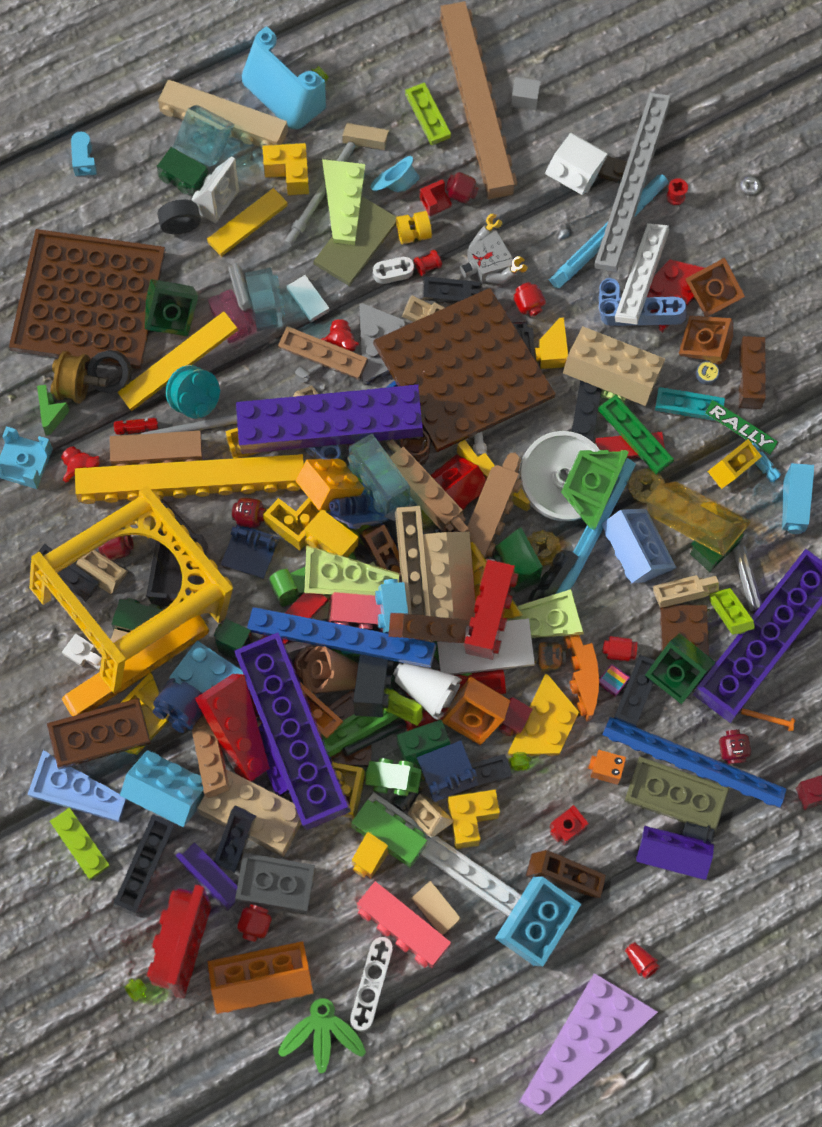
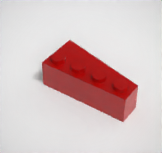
M487 559L480 584L481 593L477 596L475 602V617H471L469 636H466L464 642L466 654L493 660L494 654H499L502 640H498L500 631H505L507 618H504L505 610H510L513 596L509 595L511 587H516L518 579L514 565Z
M231 674L195 698L236 775L252 781L270 769L244 674Z

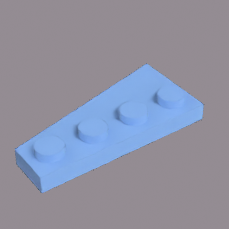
M44 750L28 792L29 797L67 808L70 807V809L119 823L127 799L121 797L120 794L71 766L59 770L55 757Z

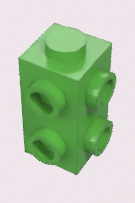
M379 758V762L369 761L365 774V785L374 787V792L387 794L388 790H394L396 795L408 796L409 792L418 793L422 770L413 767L414 763L399 761L398 765L393 764V760Z

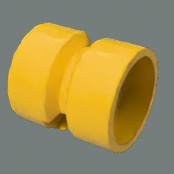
M427 211L414 213L413 217L409 215L396 217L401 245L412 243L415 238L419 241L432 238Z

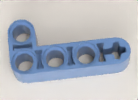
M608 278L600 284L599 311L601 320L606 325H677L686 320V304L680 297H646L638 324L615 322V315L621 300L619 283L615 279ZM609 290H614V291H615V292L612 293V294H607V293H606V292L609 291ZM652 309L659 310L656 313H650ZM608 310H614L612 314L605 313Z

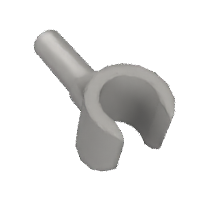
M318 364L309 370L301 366L296 370L295 373L297 375H295V378L301 383H306L311 375L325 366Z

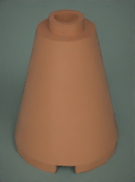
M316 646L310 650L305 659L308 662L307 668L302 671L304 685L309 691L327 693L355 689L358 662L324 646Z

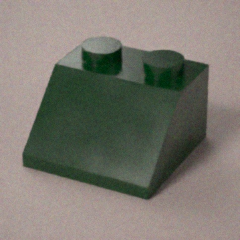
M151 279L146 296L145 330L188 337L198 299V294L194 287Z
M519 528L495 547L493 559L497 562L515 566V573L518 574L516 587H512L515 593L540 582L543 568L523 529Z
M679 633L669 641L645 676L682 705L716 662Z
M442 719L397 735V744L403 760L414 763L413 767L421 769L417 757L451 744ZM421 772L420 783L426 781L423 772Z

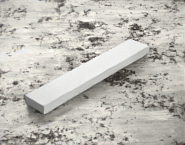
M647 223L615 315V322L638 324L669 233L668 225Z

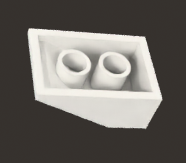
M231 156L219 165L212 174H209L204 181V186L200 191H196L192 198V201L198 205L200 215L214 223L218 222L239 192L234 157Z

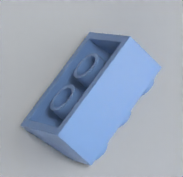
M647 509L620 510L602 523L605 536L611 542L615 555L620 560L625 570V575L631 583L646 582L677 568Z

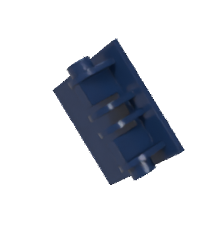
M366 495L333 499L329 503L331 511H327L338 522H343L347 524V527L353 529L361 528V525L377 526L380 522L389 521L388 518L368 510L371 499Z
M236 524L235 527H232L230 533L232 537L221 565L264 579L280 537Z
M462 741L417 757L434 802L479 785L476 779L477 774L471 767Z

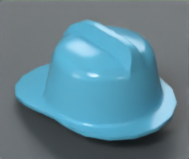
M407 156L395 166L381 173L372 182L371 189L377 191L388 187L395 192H403L410 189L420 179L412 166L413 157Z

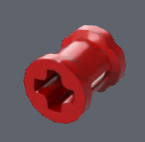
M676 178L670 182L666 197L671 205L676 206L684 203L685 194L688 191V184L685 180Z
M431 250L430 254L421 258H414L415 267L421 276H424L426 272L434 268H442L441 259L435 250Z

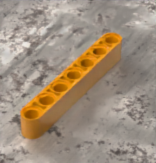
M198 615L125 661L121 688L114 693L99 676V673L67 693L62 698V701L71 716L93 711L193 645L197 640L199 641L205 637L210 630L201 615Z

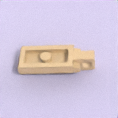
M695 575L653 586V593L660 608L709 596L710 593L719 591V582L716 576L703 579Z

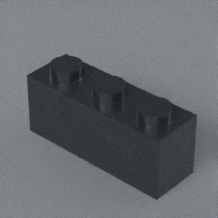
M360 654L353 700L355 716L383 718L384 708H389V694H386V692L392 686V675H389V670L394 669V661Z

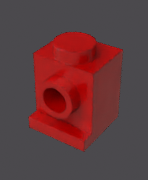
M573 805L551 822L550 834L557 842L561 841L563 845H566L587 829L589 823ZM568 821L571 823L572 827L570 829H567L564 827L563 823Z

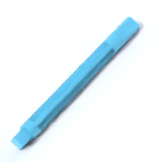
M657 175L643 188L635 216L669 183L664 175ZM608 222L549 279L554 288L563 286L599 252Z
M626 458L596 529L592 530L588 525L586 526L573 551L578 556V559L555 594L570 590L576 582L603 530L602 523L610 517L631 477L636 463L629 458Z

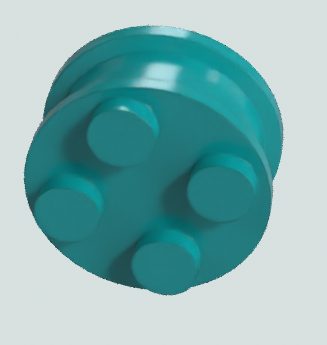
M185 365L178 368L170 376L166 385V399L170 407L193 419L202 418L211 413L218 403L221 392L217 378L212 373L194 365Z

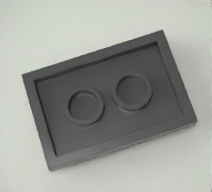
M244 853L235 902L307 914L315 865Z

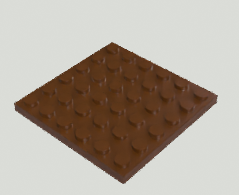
M35 229L9 343L10 351L59 358L63 351H69L73 356L80 357L82 354H87L91 360L99 352L114 350L127 357L131 368L141 369L149 330H145L146 296L150 280H160L166 251L165 247ZM110 358L100 362V364L121 366L118 361Z
M491 288L373 340L374 347L398 386L418 385L422 428L429 436V440L437 452L555 398L556 395Z

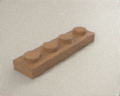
M288 326L278 345L282 350L357 380H360L369 361L364 356Z
M202 715L192 729L204 794L207 798H211L230 790L222 748L206 718Z

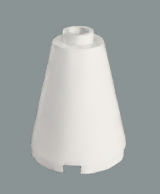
M399 663L393 673L396 676L395 682L437 720L444 715L441 712L442 708L450 706L460 687L458 683L462 681L461 678L448 673L407 663Z

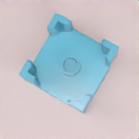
M6 426L3 433L5 445L0 455V478L38 489L53 450L50 440L41 436L38 437L39 442L19 436L16 429Z

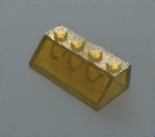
M678 482L660 484L646 500L651 517L722 556L750 524V520Z

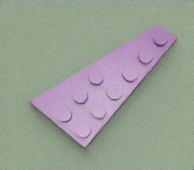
M594 973L519 1102L541 1115L658 1012Z

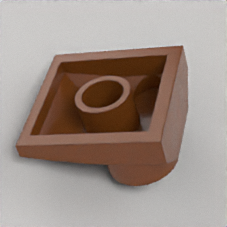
M725 258L685 278L706 317L745 297Z
M689 315L679 355L707 360L716 365L723 363L728 357L733 339L734 323L732 319Z

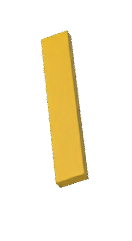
M222 312L117 393L129 409L133 411L166 386L170 376L178 368L195 364L237 332L238 328L228 315Z

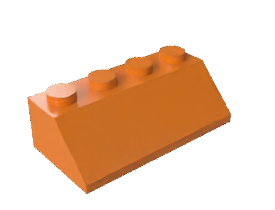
M303 941L208 961L211 992L216 1014L313 994Z

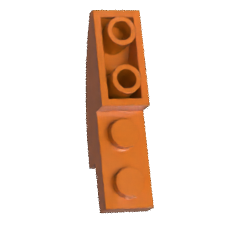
M580 635L563 636L566 648H570L573 655L571 657L573 669L578 670L573 672L572 681H569L572 693L578 696L579 702L577 706L580 715L585 716L588 722L592 720L599 692L596 654L592 643L583 646Z

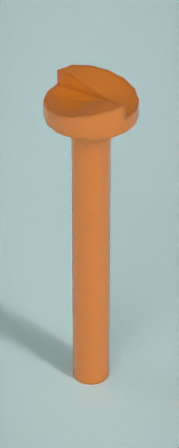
M742 708L741 714L787 726L789 727L788 731H793L796 721L794 718H791V721H787Z

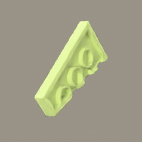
M322 159L333 243L355 245L365 164Z
M308 545L306 547L304 593L333 594L338 592L375 596V591H378V587L384 584V580L398 579L399 583V573Z
M571 589L519 605L517 607L523 615L507 619V621L529 618L531 638L584 635Z

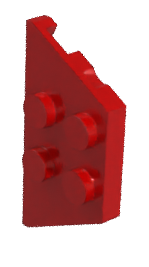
M669 259L653 277L647 297H680L685 301L687 307L695 297L685 278L699 272L704 267ZM652 309L650 312H651V313H656V312H658L659 310H657V309ZM659 325L658 328L663 333L669 325Z

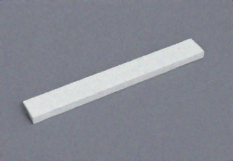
M372 793L368 800L371 802L378 801L386 807L385 811L388 814L400 816L406 821L405 825L412 830L417 828L426 835L427 846L420 854L422 857L509 917L522 896L438 836L429 837L412 818L376 793Z

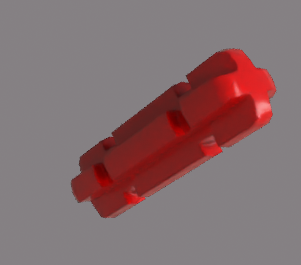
M148 418L147 421L145 419L126 420V423H123V421L114 422V432L117 435L125 434V432L130 434L146 432V430H158L157 418Z

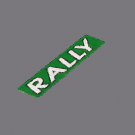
M714 400L711 401L705 412L744 439H749L751 443H756L760 449L769 455L777 444L775 439Z

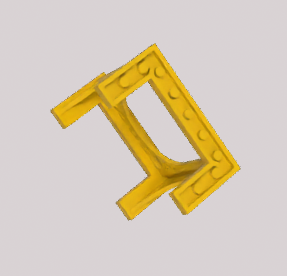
M147 485L139 490L138 498L44 556L40 552L31 556L30 590L43 605L51 601V593L102 655L99 676L113 693L121 688L125 661L198 615L210 613L216 622L220 623L226 618L233 591L231 581L221 575L216 563L206 557L201 545L191 539L187 528L176 521L172 510L166 508L162 504L157 492L152 491ZM136 524L138 528L134 529L131 527V525ZM160 528L162 529L163 533L166 534L165 536H161L158 533ZM125 535L146 536L148 539L152 538L165 545L179 562L182 572L180 592L169 607L113 643L57 573L111 539ZM190 563L194 569H188L186 564ZM197 575L205 582L200 585H194L188 581V577ZM187 589L192 591L189 596L185 592Z

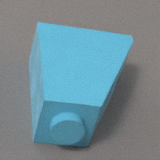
M791 463L783 480L782 531L800 534L805 532L809 525L814 465Z

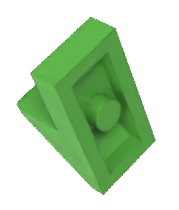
M40 385L37 386L41 420L43 430L47 436L51 435L68 414L69 407L66 402L55 404L54 396L48 392L47 386Z

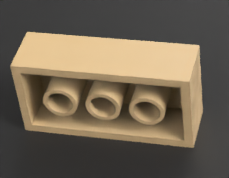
M582 326L568 354L563 373L646 406L660 376L665 358Z
M226 769L230 790L211 798H207L205 795L198 806L199 814L223 827H226L230 812L235 805L256 815L249 840L284 857L302 824L294 803Z

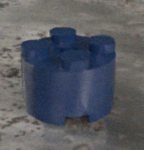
M171 678L153 703L155 708L152 712L156 717L167 719L171 722L172 727L178 732L184 733L186 729H193L203 715L195 700L202 693L185 681L180 685L175 683V678Z

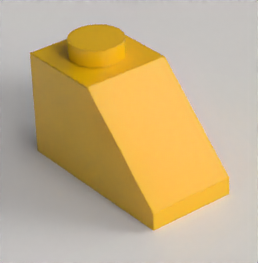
M559 318L539 340L538 348H535L536 361L540 362V369L565 367L568 349L564 318Z
M747 439L707 472L722 489L762 456Z
M367 832L351 860L354 866L353 870L364 878L366 875L372 878L388 856V845Z

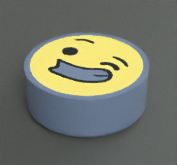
M709 361L702 362L696 371L698 381L705 385L713 384L719 375L717 365Z

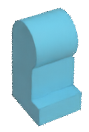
M77 132L71 138L75 176L97 175L94 157L90 158L89 156L92 151L90 137L85 132Z

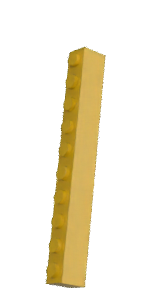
M303 454L76 468L75 492L78 502L93 504L96 501L114 503L121 499L133 501L138 498L139 490L146 485L152 491L157 492L160 499L168 496L185 498L187 495L206 497L215 493L230 495L232 492L252 494L255 491L262 490L272 493L278 491V489L298 491L301 487L295 480L304 465Z

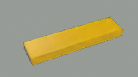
M273 188L208 237L207 242L222 257L288 206V202Z

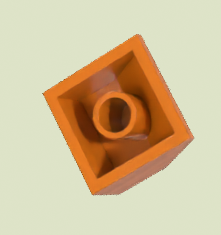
M470 677L458 690L444 714L442 722L481 745L505 720L510 700Z

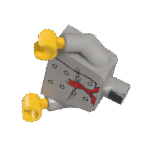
M496 214L488 215L486 220L488 225L482 227L469 245L468 263L460 266L465 278L476 274L482 283L504 284L516 276L517 271L522 273L527 271L525 264L519 267L520 263L524 262L525 259L516 257L513 260L497 231L493 232V228H499L502 225L501 220H497L493 224V220L497 216Z

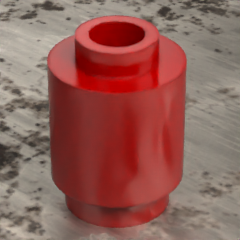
M609 636L608 640H604L603 654H606V658L627 662L635 660L637 642L632 641L630 638Z

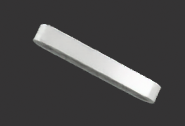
M385 937L376 938L372 942L350 1020L352 1027L358 1032L367 1031L371 1027L392 955V944ZM381 943H385V948L389 949L388 952H383L381 961L386 960L385 964L379 961H371V957L377 959L378 950L375 949V946H380ZM371 966L380 967L382 970L381 977L378 979L370 978L368 975L369 968ZM370 989L375 993L374 1001L366 1003L362 1000L361 994L364 990ZM358 1004L365 1008H373L372 1012L366 1010L365 1019L369 1021L368 1023H363L362 1027L358 1026V1021L354 1020L355 1017H360L362 1008H357Z

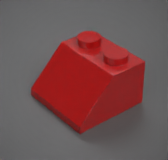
M455 455L430 475L462 510L472 500L480 497L486 483V478L480 467L458 455Z

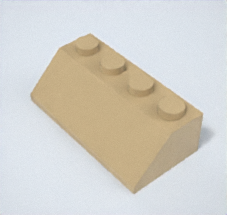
M469 532L423 534L430 615L467 620L466 626H468L471 617H475V591Z

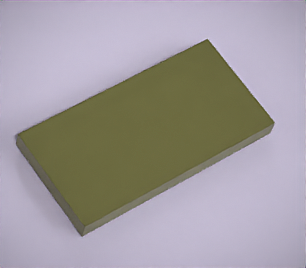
M362 197L355 245L333 243V237H331L314 259V265L350 286L396 226V216Z
M639 756L624 802L683 823L689 821L705 827L711 825V828L715 829L716 832L729 787H724Z

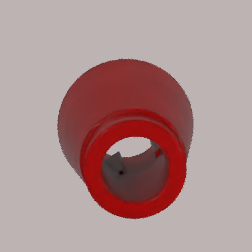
M633 942L625 949L639 976L648 979L660 968L657 964L658 960L636 942Z

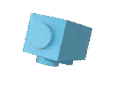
M398 579L384 580V584H381L378 587V591H375L376 605H380L381 614H378L379 629L383 628V633H389L390 613L408 614L405 582L398 583Z

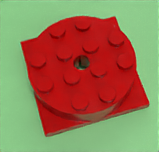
M195 885L194 891L178 888L176 891L172 890L168 910L163 909L160 916L159 924L162 925L160 935H155L152 949H155L153 962L150 963L147 977H150L153 986L171 990L175 997L182 999L186 997L212 908L203 886Z

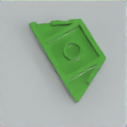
M580 450L571 467L561 493L592 530L596 529L629 453L627 450H621L620 452Z

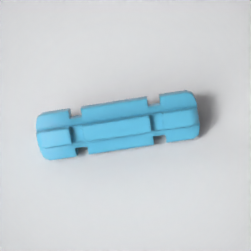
M752 443L762 456L755 464L763 474H767L766 477L770 482H775L780 478L781 473L777 468L772 467L773 463L763 452L759 451L760 448L757 444Z

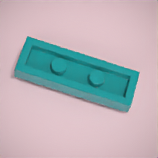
M658 387L655 411L716 421L705 412L712 400L724 407L725 398Z

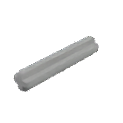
M234 263L232 266H229V273L238 306L243 311H246L247 308H251L252 303L242 268L238 263Z
M744 545L734 548L733 553L749 610L757 611L762 602L747 549Z

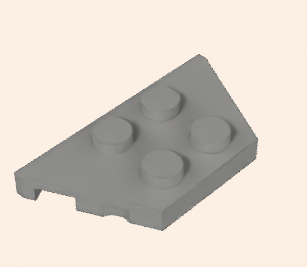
M360 303L362 356L369 360L362 375L363 385H367L370 383V380L390 373L374 347L373 340L404 327L405 321Z

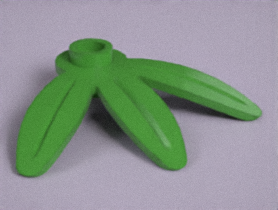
M325 998L317 999L313 1002L310 1008L311 1016L306 1017L290 1030L279 1049L280 1056L288 1055L304 1043L313 1030H315L313 1051L319 1073L326 1071L331 1049L330 1030L354 1054L363 1057L366 1053L358 1035L343 1020L334 1016V1005ZM319 1007H326L327 1012L325 1014H319Z

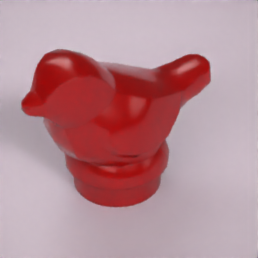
M342 319L334 320L330 327L329 335L321 339L351 352H354L356 347L359 346V343L354 341V336L350 332L349 322Z
M75 446L69 447L61 456L63 463L67 466V472L63 477V481L68 483L75 476L76 468L99 467L100 457H92L88 453H82Z

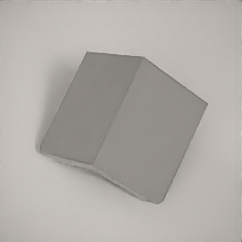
M515 77L511 107L536 110L540 81Z

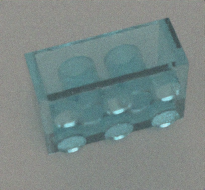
M370 434L349 447L348 468L364 486L363 492L366 495L370 494L374 500L373 505L377 512H382L386 516L397 505L400 507L409 505L410 486L374 435Z

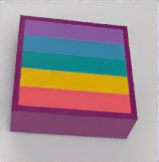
M611 664L599 679V686L616 697L630 677Z

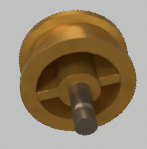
M63 351L59 358L53 361L52 371L54 372V379L51 384L50 393L57 400L70 398L75 403H82L86 397L89 385L107 387L108 379L87 375L90 362L89 355L82 354L79 357L73 356L69 351Z

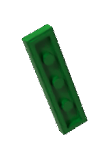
M614 395L599 406V412L656 475L674 462V458L617 395Z

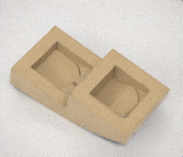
M412 295L402 317L415 322L445 307L435 302L431 305Z

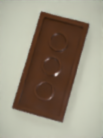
M139 698L47 723L59 770L151 744Z

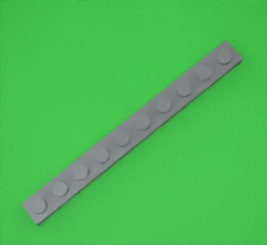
M649 94L599 248L595 269L614 272L618 270L671 103L670 95Z

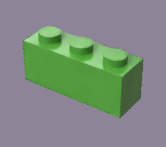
M367 800L351 822V828L364 837L367 832L371 833L388 845V853L411 868L427 846L426 835L417 828L412 830L405 825L406 821L400 816L388 814L385 811L386 807L378 801L371 802Z

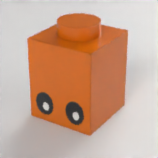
M598 750L597 755H592L588 769L592 770L591 777L618 785L626 757Z

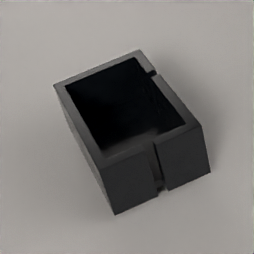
M158 531L161 536L166 535L163 531ZM189 533L191 539L201 545L206 555L208 543L202 534ZM156 540L146 597L151 604L169 607L180 592L182 572L174 554L165 545ZM190 563L186 564L188 569H194ZM192 575L188 577V581L194 585H200L202 578ZM187 589L185 592L189 596L192 591Z

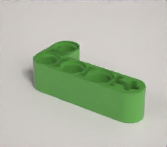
M354 552L348 556L350 559L357 560ZM306 566L292 573L288 569H282L270 576V586L281 607L295 603L304 593Z

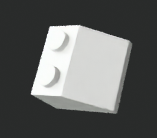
M570 133L554 154L545 174L582 195L589 192L608 153Z

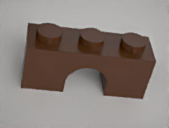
M743 336L739 346V367L742 368L739 386V408L762 409L766 399L765 337Z
M390 613L388 637L464 644L467 620Z

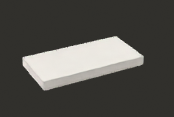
M529 618L507 621L505 631H500L498 640H502L499 654H494L493 660L466 654L463 643L437 641L441 672L458 675L535 666ZM469 625L466 626V635H465V638H466V636H469V635H468Z

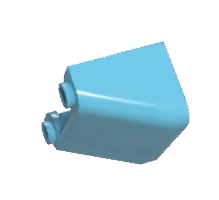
M266 26L257 33L242 72V82L278 118L287 121V127L297 130L304 127L326 109L325 80L313 71H306L298 77L294 75L271 52L276 46L277 39L274 32Z

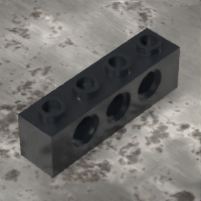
M152 814L114 900V908L133 916L136 915L175 823Z

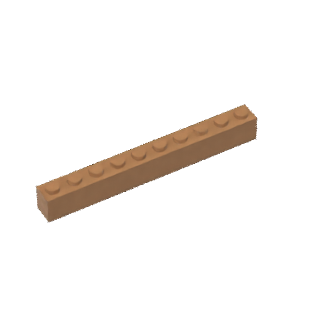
M465 1L443 5L440 9V19L487 198L494 199L513 195L514 186H517V179L515 173H511L510 170L512 161L510 154L506 155V138L501 136L500 130H502L500 117L496 118L497 105L495 99H491V82L487 81L485 77L487 75L486 64L481 62L482 49L481 45L476 43L478 36L476 27H472L471 24L473 22L472 11L467 9Z

